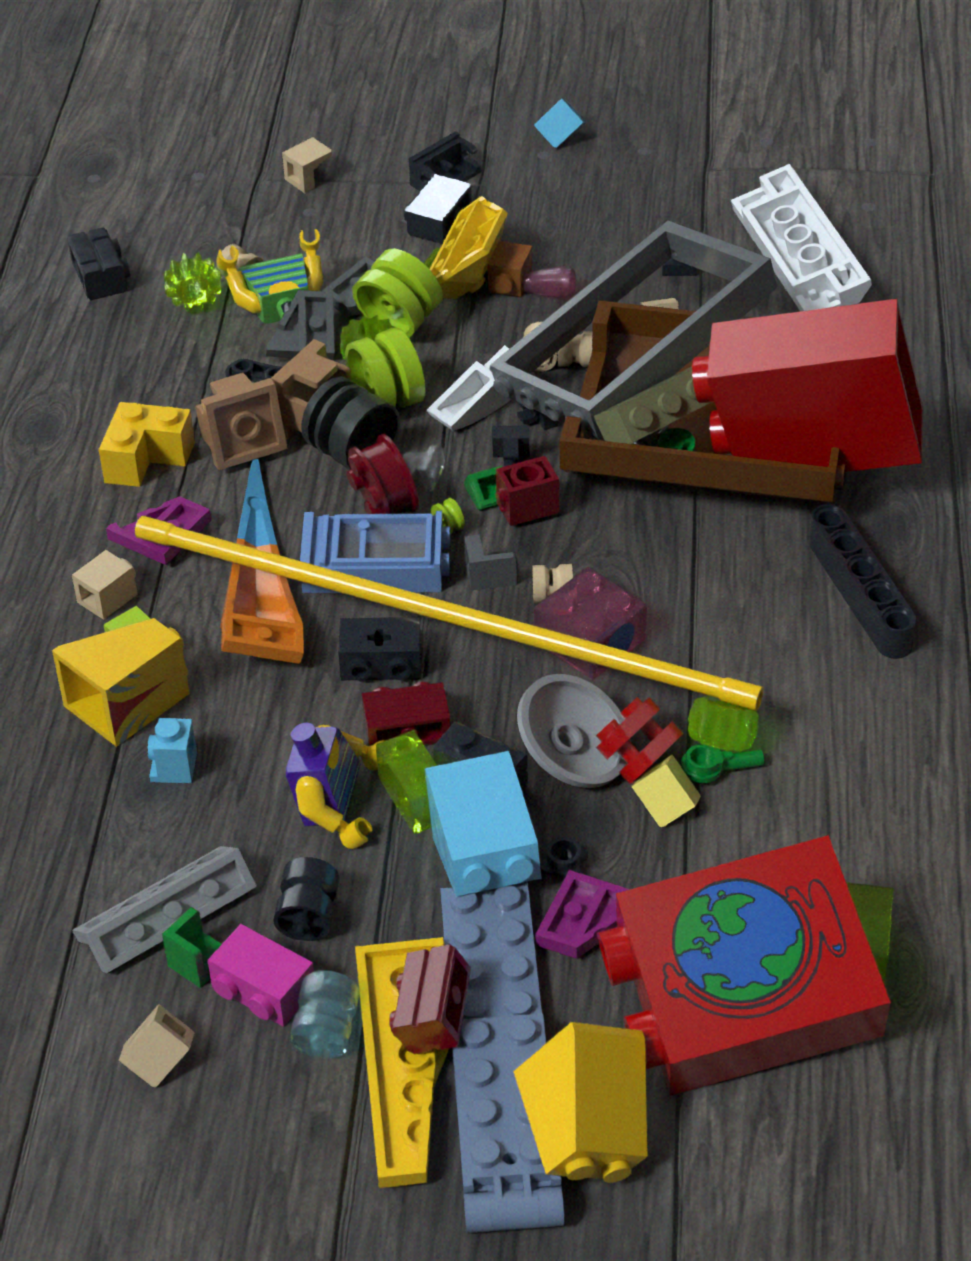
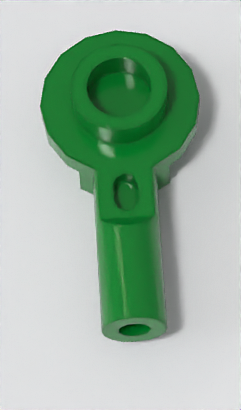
M700 744L688 749L681 759L680 766L691 781L709 783L719 778L724 770L763 766L764 755L762 750L732 753L731 751H721L716 746L711 747Z

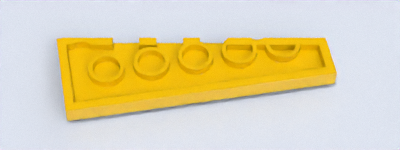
M443 937L355 947L379 1188L427 1183L437 1049L433 1048L431 1052L415 1055L408 1052L399 1039L392 1034L389 1017L390 1013L396 1010L399 997L397 977L404 971L407 953L424 949L431 951V948L444 946Z

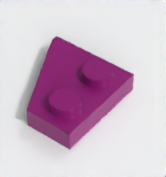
M181 496L164 502L160 507L150 508L137 513L138 519L141 516H147L197 533L211 521L210 509ZM137 521L121 528L115 522L106 528L108 540L164 565H167L183 549L137 538L135 536Z
M569 870L536 932V945L576 959L599 944L598 932L617 927L616 893L630 889Z

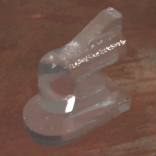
M440 444L431 445L427 452H407L403 455L411 475L415 468H420L419 471L426 491L434 490L444 467V450Z

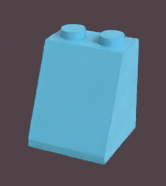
M509 751L425 768L433 840L456 897L541 879L538 841Z

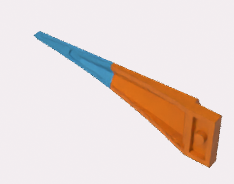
M253 459L236 543L280 555L267 505L259 460ZM232 562L220 624L222 629L221 651L300 664L304 654L303 623L287 578Z

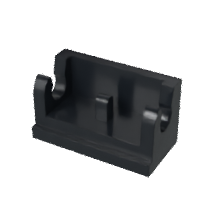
M458 132L451 133L409 158L410 186L420 191L424 184H428V181H431L434 174L466 182L481 173V165L476 160L471 159L467 153L468 151L469 154H475L478 152V149L474 144L460 137Z

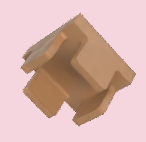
M315 339L270 378L276 386L286 439H289L297 431L302 432L301 422L304 410L310 398L321 385L332 378L341 376L351 380L350 368L330 360L326 354V344Z
M244 373L211 382L210 388L214 396L201 399V404L195 406L201 436L210 447L214 465L218 470L287 449L276 386L270 378L252 383Z

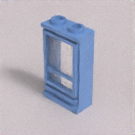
M436 511V515L335 514V516H314V512H304L300 561L411 592H442V576H449V553H443V549H450V526H443L442 511ZM301 582L302 593H340Z

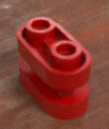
M637 696L619 713L625 719L621 724L613 719L596 735L601 741L596 749L607 760L617 752L627 762L619 773L629 784L633 783L684 734L673 721L664 729L659 726L652 717L661 708L650 697L642 702ZM639 729L651 740L640 752L629 741Z

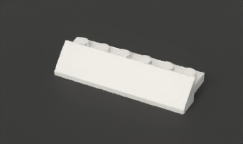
M790 164L760 176V188L731 200L734 212L763 256L771 258L775 274L800 311L859 304L872 285L871 279Z

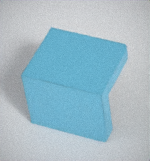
M562 98L534 126L553 147L557 148L574 131H578L587 122L566 99Z

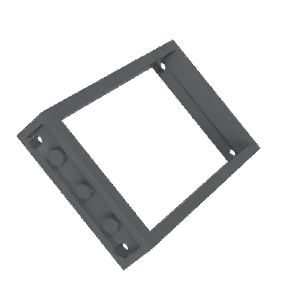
M666 221L489 366L494 378V387L499 394L504 395V398L517 401L528 409H534L547 415L554 421L558 420L565 423L566 416L581 418V432L599 439L602 437L594 415L674 376L710 345L712 323L740 320L778 287L771 258L674 222ZM671 258L731 281L591 400L582 398L531 375L534 370L593 323L598 301H620Z

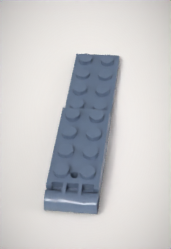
M528 882L456 897L453 888H441L444 944L455 946L471 967L459 1043L457 1047L452 1048L466 1233L564 1226L561 1176L545 1174L513 1072L546 1044Z

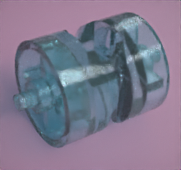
M332 971L313 972L303 979L298 997L299 1011L294 1016L290 1032V1041L298 1051L314 1058L324 1059L337 1058L347 1052L352 1034L351 1021L356 1014L360 996L359 987L352 979Z

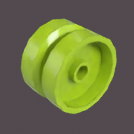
M395 248L385 250L371 266V270H367L352 288L354 301L368 321L382 332L397 327L403 330L408 338L424 322V318L428 317L442 301V289L430 269L418 258L406 251Z
M395 327L377 334L375 341L366 337L351 342L346 346V366L351 370V380L357 383V385L364 387L369 393L379 396L390 404L398 405L401 408L424 400L425 379L422 366L414 346L403 330Z

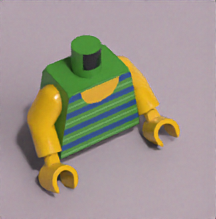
M315 229V241L306 242L303 239V230L300 232V247L306 252L307 256L304 258L301 253L241 266L238 271L236 268L239 257L238 249L233 245L230 246L229 252L232 260L225 259L219 249L216 260L217 266L228 273L226 280L235 303L239 307L257 314L263 323L269 324L281 321L284 314L289 310L298 290L320 291L323 286L321 257L316 253L320 247V234L317 229Z

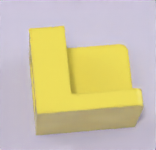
M673 755L640 775L632 785V788L660 827L666 826L694 808L701 797Z

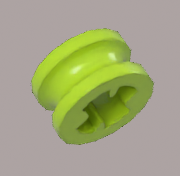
M448 498L444 500L443 506L437 503L431 507L432 515H436V511H442L443 526H450V534H452L453 529L456 531L464 529L465 519L461 508L454 499Z

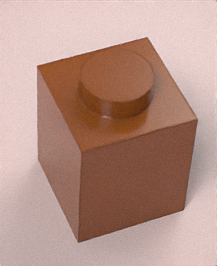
M499 241L487 264L488 292L515 297L522 296L533 273L532 246Z

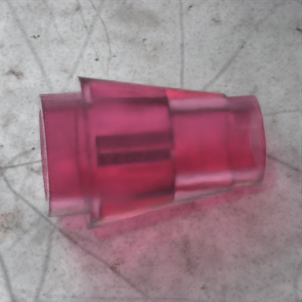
M562 265L525 272L523 280L524 290L526 293L565 300L567 296L575 294V271Z

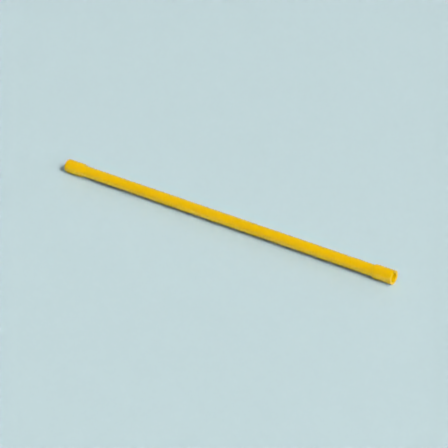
M141 516L135 526V536L143 540L165 546H176L720 699L722 702L754 711L759 709L762 702L764 687L733 678H721L176 527L172 523L147 516Z

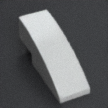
M503 346L484 366L476 361L427 409L428 414L454 431L487 417L512 399L504 398V395L496 391L493 384L494 378L489 366L508 351L509 348Z

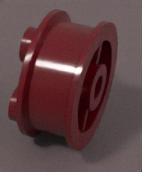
M379 435L376 444L363 450H359L356 447L349 450L348 461L351 469L346 471L352 488L355 491L360 490L365 500L364 508L367 514H396L406 508L410 511H415L419 508V497L410 470L400 451L387 435Z

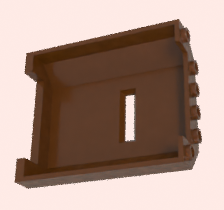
M598 301L592 323V354L580 397L591 400L696 311ZM743 316L741 319H748V318H755V317H746V316ZM710 345L696 357L709 356ZM693 359L677 373L691 367ZM711 402L666 425L669 426V429L683 428L691 432L695 438V451L605 441L603 436L597 439L581 432V418L566 416L559 441L560 470H564L566 473L834 505L836 490L844 489L846 474L845 464H838L839 448L836 447L831 449L829 467L715 454L710 436V413L712 410H717L715 402Z

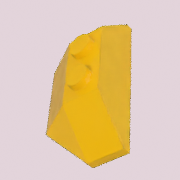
M482 196L458 213L430 267V271L437 278L442 289V298L458 299L468 291L470 293L476 292L485 282L483 276L488 270L487 264L501 239L508 213Z

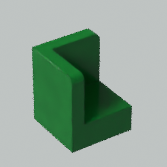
M191 907L162 933L168 967L199 988H202L211 979L208 959L222 944L203 932L200 912Z

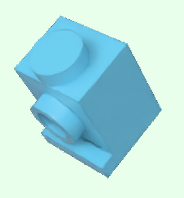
M159 718L155 726L156 735H150L148 739V758L153 760L149 776L150 782L192 783L197 756L192 719Z

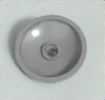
M552 674L538 679L524 692L517 712L521 738L534 760L553 777L573 786L595 788L613 781L620 774L619 771L627 764L617 752L607 760L596 749L601 743L596 735L613 719L619 724L625 720L619 714L621 712L615 703L597 686L576 676Z

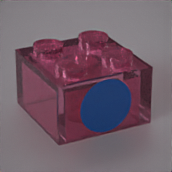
M589 567L534 607V626L627 652L646 639L647 604ZM551 652L592 680L608 669L605 666Z

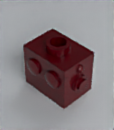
M546 456L496 469L497 504L510 526L559 513V478Z

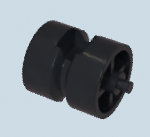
M313 857L295 858L285 865L280 885L282 894L277 900L273 918L274 925L280 933L289 938L303 941L319 940L329 933L333 917L332 902L336 898L340 880L339 873L334 866L324 860Z

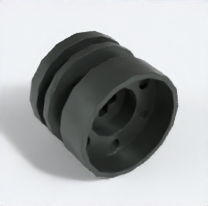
M342 376L332 378L319 387L310 398L301 422L302 436L307 444L319 449L323 454L332 456L336 462L349 470L351 467L348 456L351 448L356 447L359 450H363L376 444L377 437L382 434L387 435L395 443L400 428V416L394 405L377 395L369 393L364 387Z

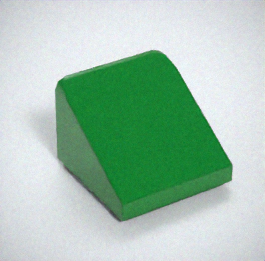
M502 465L467 475L463 482L478 511L498 506L496 499V469L501 468Z

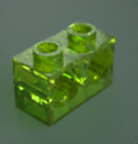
M414 730L376 744L378 778L414 835L432 828L425 768L437 766Z

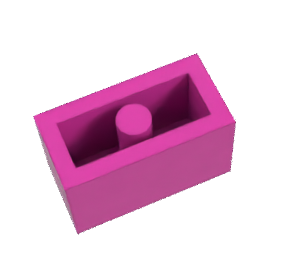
M242 924L234 930L208 959L212 987L221 997L227 1000L234 999L249 1007L252 1013L260 1019H270L283 1027L316 990L313 962Z

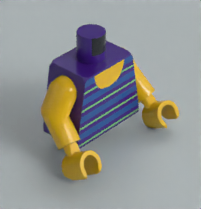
M311 723L297 725L291 732L294 745L286 767V778L304 826L319 825L331 833L336 830L339 832L340 840L346 848L355 849L368 841L366 835L372 832L371 824L362 817L355 819L349 824L345 821L361 765L358 757H362L365 767L369 770L381 769L391 763L381 755L392 752V745L388 741L382 740L371 746H366L363 739L342 732L334 726L320 725L315 728Z

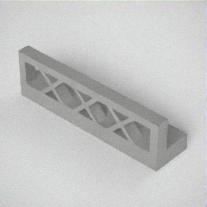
M220 846L72 931L78 942L89 945L101 971L108 973L162 942V933L189 908L193 907L198 910L200 917L203 918L257 887L239 848Z

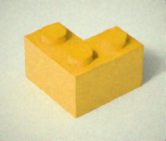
M119 402L99 448L104 483L140 487L150 463L186 466L195 444L191 410Z

